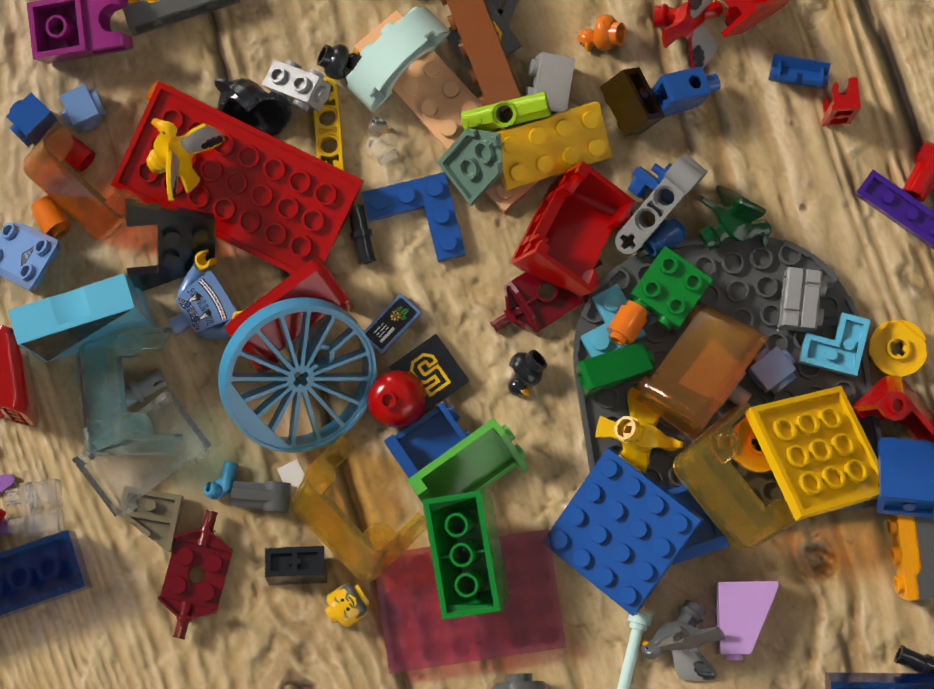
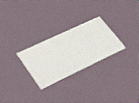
M297 459L277 468L282 481L291 483L290 498L296 510L317 500Z

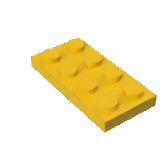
M596 101L552 114L549 117L494 132L501 135L503 166L501 179L505 190L564 173L581 161L589 165L612 157L600 104Z

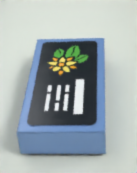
M400 293L364 332L372 347L383 355L422 313Z

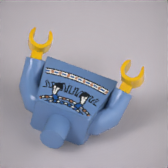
M209 250L200 251L195 255V263L186 274L178 290V297L175 299L182 312L169 319L168 322L176 335L192 327L199 337L206 339H228L230 335L224 329L225 326L244 310L237 311L216 275L211 269L207 271L208 267L214 266L217 263V259L212 258L206 261L205 255Z

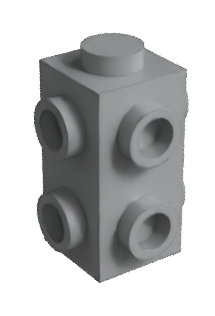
M274 59L262 85L269 91L282 94L287 100L293 102L292 105L302 111L308 112L310 108L320 112L323 104L329 98V92L332 87L323 80L324 75L311 68L308 69V72L301 70L302 67L299 64L290 60H286L283 63Z

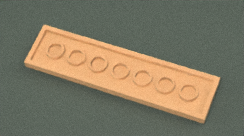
M396 10L359 41L354 48L360 53L368 43H374L381 36L380 31L387 23L392 21L395 24L403 16ZM435 51L428 52L416 59L400 75L392 88V91L446 150L464 131L461 112L482 107L479 99ZM503 127L488 132H497L500 130H504L505 128ZM500 176L485 193L505 213L542 180L505 190Z

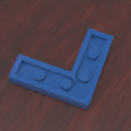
M445 172L362 192L369 222L425 209L438 262L466 256Z

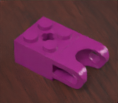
M39 0L28 2L27 10L33 59L46 64L133 49L132 36H128L120 31L112 32L110 27L112 15L114 12L126 8L128 0Z

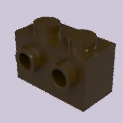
M640 67L624 69L600 87L605 102L611 108L617 120V125L625 137L642 134L665 117Z

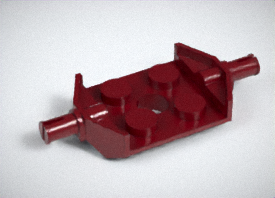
M600 259L596 262L593 269L602 265ZM524 272L504 285L506 310L502 316L490 322L492 328L494 327L496 333L510 323H514L536 336L539 331L582 303L587 302L589 295L579 296ZM544 284L551 285L555 290L554 296L549 299L540 297L538 293L539 287Z
M206 510L200 529L174 535L175 542L161 595L157 598L177 616V623L172 637L185 640L189 622L192 623L193 619L217 613L233 549L215 534L216 530H213L218 512ZM200 566L205 572V577L200 583H193L190 580L189 573L193 567Z

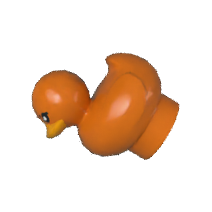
M605 14L596 18L594 31L584 29L578 35V42L585 48L586 52H590L594 45L599 50L607 51L614 45L620 46L623 44L626 28L623 23L617 22L612 15Z

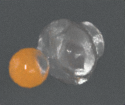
M375 117L370 120L368 130L377 138L371 137L366 141L365 152L370 158L377 159L380 166L400 156L397 150L399 140L394 133H387L389 123L381 117Z

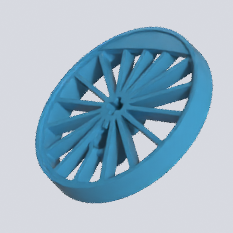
M299 297L285 299L270 304L254 313L233 334L223 352L219 366V394L222 405L231 421L253 442L279 452L298 453L311 451L337 440L348 432L361 418L368 406L367 396L369 389L376 381V359L372 345L362 327L343 308L317 298ZM303 312L298 358H296L284 316ZM311 312L328 314L317 336L307 342ZM277 318L289 352L290 359L288 360L260 331L264 325ZM335 319L346 323L349 327L328 345L324 339ZM257 333L279 357L283 365L276 364L242 348ZM353 335H356L360 349L335 358L334 352ZM321 349H325L324 356L318 360H314L317 352ZM243 356L281 373H233L237 357ZM362 358V373H323ZM297 372L300 373L298 377L294 375ZM232 381H274L241 395L231 384ZM319 381L360 382L355 395L351 396ZM311 386L350 403L337 416ZM307 390L334 418L332 422L318 429ZM274 392L254 411L246 403ZM302 395L313 432L296 436ZM282 398L267 426L260 417ZM292 400L288 437H279L275 430Z

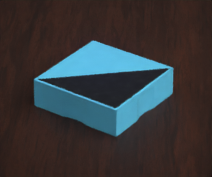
M125 273L8 310L17 344L45 363L156 328L146 295L139 288L134 287L133 282Z

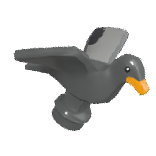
M685 600L678 609L680 614L675 621L666 622L661 625L650 642L641 639V650L645 657L651 660H655L664 651L669 650L672 655L673 667L679 679L689 681L713 680L717 676L716 671L699 652V646L706 642L725 640L724 633L718 626L706 629L695 628L697 624L703 622L706 612L697 603Z

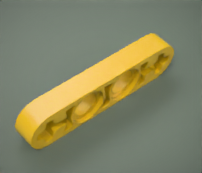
M324 77L323 80L332 86L331 90L333 91L329 92L328 101L330 105L323 104L320 112L314 110L317 158L325 159L327 163V160H333V166L344 170L339 92L335 81L329 77ZM324 112L333 113L335 115L334 123L328 126L321 124L319 121L321 114ZM327 139H333L338 144L337 149L332 153H326L321 149L322 143Z

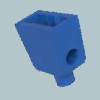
M695 67L661 75L651 90L665 117L702 105L711 92L720 90L721 83L716 73L705 76L702 67Z

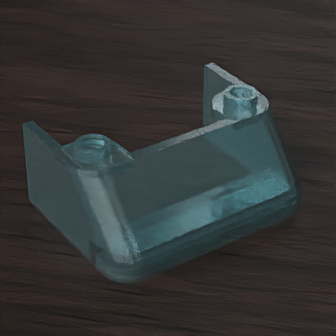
M171 327L124 328L87 341L78 349L76 353L83 443L85 449L94 456L171 454L182 442L183 434L153 435L152 422L148 416L140 412H127L122 358L135 357L142 349H162L172 333Z

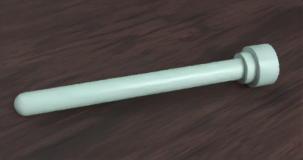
M639 611L635 616L631 614L628 616V621H630L629 627L632 629L617 689L630 688L643 631H647V626H651L653 614Z

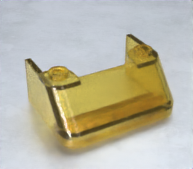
M749 403L730 409L679 453L673 462L676 476L723 535H726L731 545L739 551L753 550L797 522L785 499L774 500L765 506L729 461L740 448L739 436L731 426L749 411V408L752 407Z
M342 434L309 465L293 497L292 508L300 519L355 577L361 581L369 582L376 579L427 529L425 518L418 512L397 533L388 524L382 522L371 525L363 533L325 494L335 482V468L356 449Z

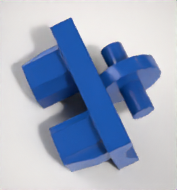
M655 163L651 171L659 176L658 178L643 167H636L632 173L634 178L628 190L639 198L644 195L649 187L655 190L665 178L664 175L672 164L669 163L663 169ZM662 189L661 198L666 203H672L674 201V194L669 189Z

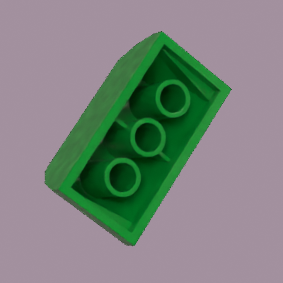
M484 490L423 499L442 620L502 611L507 602L508 587L495 508L490 495Z

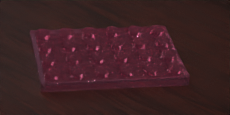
M548 529L499 536L508 587L507 602L504 609L499 612L442 620L430 547L373 555L389 674L566 648Z

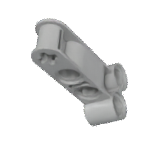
M687 153L680 156L665 173V178L618 232L615 238L617 249L624 254H632L640 249L681 200L698 185L708 171ZM662 189H669L673 192L674 201L672 203L663 201L661 198ZM644 211H650L655 215V223L653 225L644 222L642 217ZM633 234L635 236L634 243L629 245L626 242L628 240L627 236Z

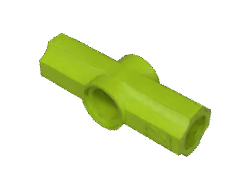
M546 91L462 111L461 121L464 130L471 128L491 131L551 116V108ZM505 105L510 107L513 112L512 119L509 122L503 121L499 116L500 109Z

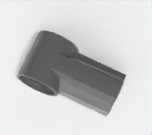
M234 481L231 490V506L260 508L262 511L289 513L291 483Z

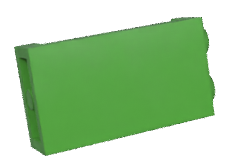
M492 418L407 479V482L423 503V499L484 490L516 466H519L525 473L529 468L523 460L528 457L518 443L513 445L511 442L516 438L508 426L505 424L501 427Z

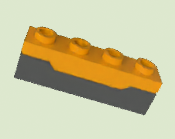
M128 0V6L123 8L128 28L133 36L239 3L240 0Z
M889 514V517L886 518V527L893 540V546L890 547V558L892 563L896 564L897 576H894L893 579L896 593L907 601L933 598L934 519Z

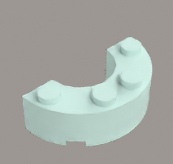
M415 6L395 24L392 21L387 23L380 31L381 36L374 43H368L361 50L360 55L362 58L346 78L348 89L374 113L392 94V88L400 75L416 59L428 52H433L451 31L427 7L419 8Z

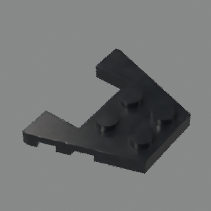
M125 199L127 227L156 225L157 265L127 268V276L133 282L134 287L145 291L185 277L195 263V255L200 251L209 250L205 255L206 261L215 258V218L213 213L180 207L177 210L162 208L161 204L150 202L149 205L137 203L136 199Z

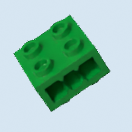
M664 246L631 292L629 299L638 303L647 312L657 317L656 322L664 329L678 331L713 279Z

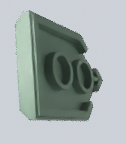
M467 128L437 161L470 206H473L503 174L500 133Z

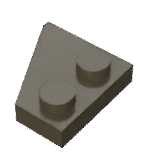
M124 486L119 515L166 551L172 552L175 542L174 535L177 533L184 497L182 495Z

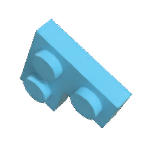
M616 284L592 297V301L605 324L580 336L590 357L629 345L626 343L624 346L616 344L609 338L610 333L607 331L609 324L621 305H626L627 303L619 285ZM643 328L637 335L634 342L645 337L646 334Z
M842 312L839 317L834 340L806 333L798 363L854 378L857 377L871 320Z

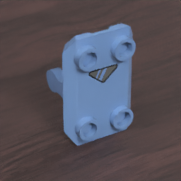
M9 222L5 224L0 233V276L31 292L38 287L45 276L43 273L50 261H54L60 251L59 241L23 223Z

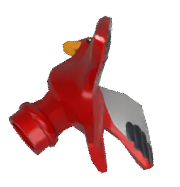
M688 0L679 8L669 7L665 3L663 5H656L654 9V27L663 29L662 43L664 48H667L676 39L685 37L688 40L691 68H704L718 49L714 37L706 28L704 21L720 17L723 13V5L717 0Z

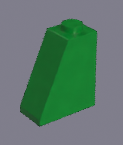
M639 342L577 362L575 372L587 398L650 374L653 370L652 364H655V359L650 347L645 348L643 342Z

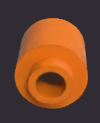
M44 196L32 204V216L44 234L60 239L69 232L71 222L57 200L52 199L51 196Z
M630 300L627 301L626 305H621L607 328V331L610 333L609 338L620 346H624L625 343L632 345L647 321L645 318L648 314L647 310Z

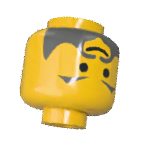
M345 583L327 595L326 599L329 607L324 610L333 624L339 621L342 626L349 627L368 614L367 606L370 602L358 584L353 586L351 583Z

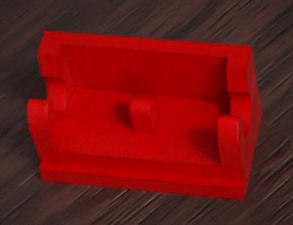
M857 77L848 79V86L842 93L838 91V82L833 84L831 90L833 101L829 105L830 99L826 97L823 102L824 118L822 119V126L851 124L861 109Z

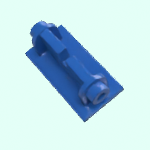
M774 53L768 80L825 89L829 82L828 73L831 63Z

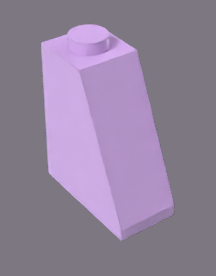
M778 581L715 583L716 626L723 631L725 640L717 641V654H725V660H743V654H751L777 592Z

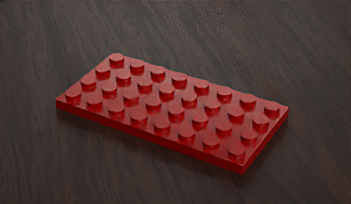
M158 81L110 185L148 204L150 202L161 204L162 208L177 210L180 207L213 213L215 218V237L293 274L316 257H320L326 264L363 186L364 180ZM154 118L173 123L177 127V137L185 135L193 128L205 123L213 126L224 138V142L219 146L194 154L191 159L192 168L199 176L200 181L191 192L186 193L182 180L178 176L174 201L168 200L166 173H153L146 163L150 151L154 149V141L160 134L158 129L151 124Z

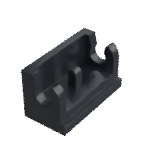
M325 547L265 548V578L268 585L327 583Z

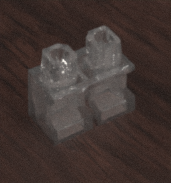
M51 478L19 483L20 488H14L5 492L7 507L21 506L22 517L8 518L9 534L23 535L28 538L65 536L63 509L57 508L63 507L61 480Z

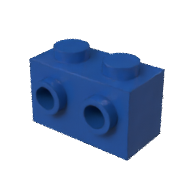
M32 92L23 100L15 102L9 110L10 113L6 116L13 123L9 128L28 148L33 144L39 151L64 128L54 114Z

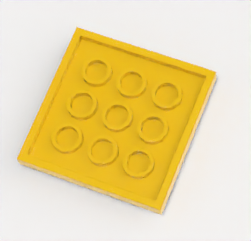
M842 386L753 406L744 412L795 521L878 497V459Z

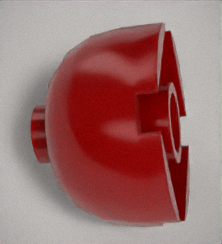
M402 370L386 371L376 378V381L369 389L367 396L368 409L373 418L382 425L392 428L409 426L419 420L425 411L426 389L421 380L412 372Z

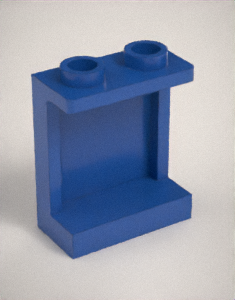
M441 402L435 409L395 436L393 434L385 439L384 443L407 477L410 478L471 433L468 429L461 430L457 424L460 417L450 404L446 407Z
M880 437L875 451L878 459L879 477L876 513L934 518V442L899 439L897 437Z
M697 475L680 480L681 486L670 489L668 484L662 486L704 519L672 565L729 547L726 535H722L706 488V478L698 480Z

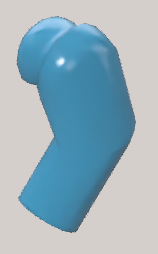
M224 462L222 477L212 483H206L203 490L204 494L210 499L216 500L230 493L233 482L236 481L238 463Z

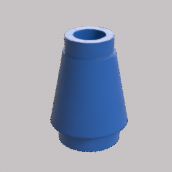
M676 219L665 220L648 240L644 242L645 251L654 257L661 252L664 246L671 249L678 245L686 237L684 226Z

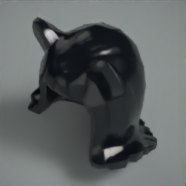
M217 78L215 80V86L221 92L218 100V110L271 136L281 132L290 121L292 105L282 94H277L274 91L268 93L250 79L240 78L229 81Z

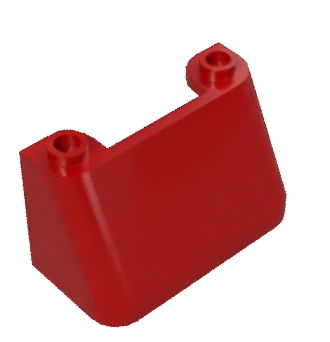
M581 161L558 175L551 183L511 259V263L521 271L579 296L590 295L599 284L597 279L598 272L593 268L612 230L620 225L623 227L632 217L633 213L631 210L636 201L587 163Z
M0 325V418L35 427L39 414L29 352L17 344L12 328Z
M891 375L883 377L852 405L858 419L872 415L879 421L885 418L891 421H898L913 440L934 442V414L900 376Z

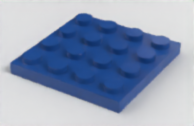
M609 447L602 454L542 543L629 614L635 616L704 519L613 448Z

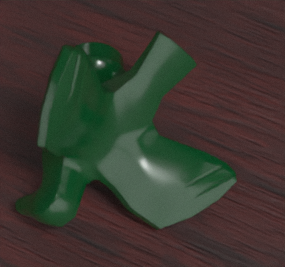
M720 185L716 186V192L723 205L717 204L702 195L697 197L701 203L713 211L718 221L716 225L712 227L705 225L703 229L698 231L709 251L715 248L718 249L725 238L744 242L757 235L760 236L762 245L768 246L771 224L767 220H757L766 213V209Z

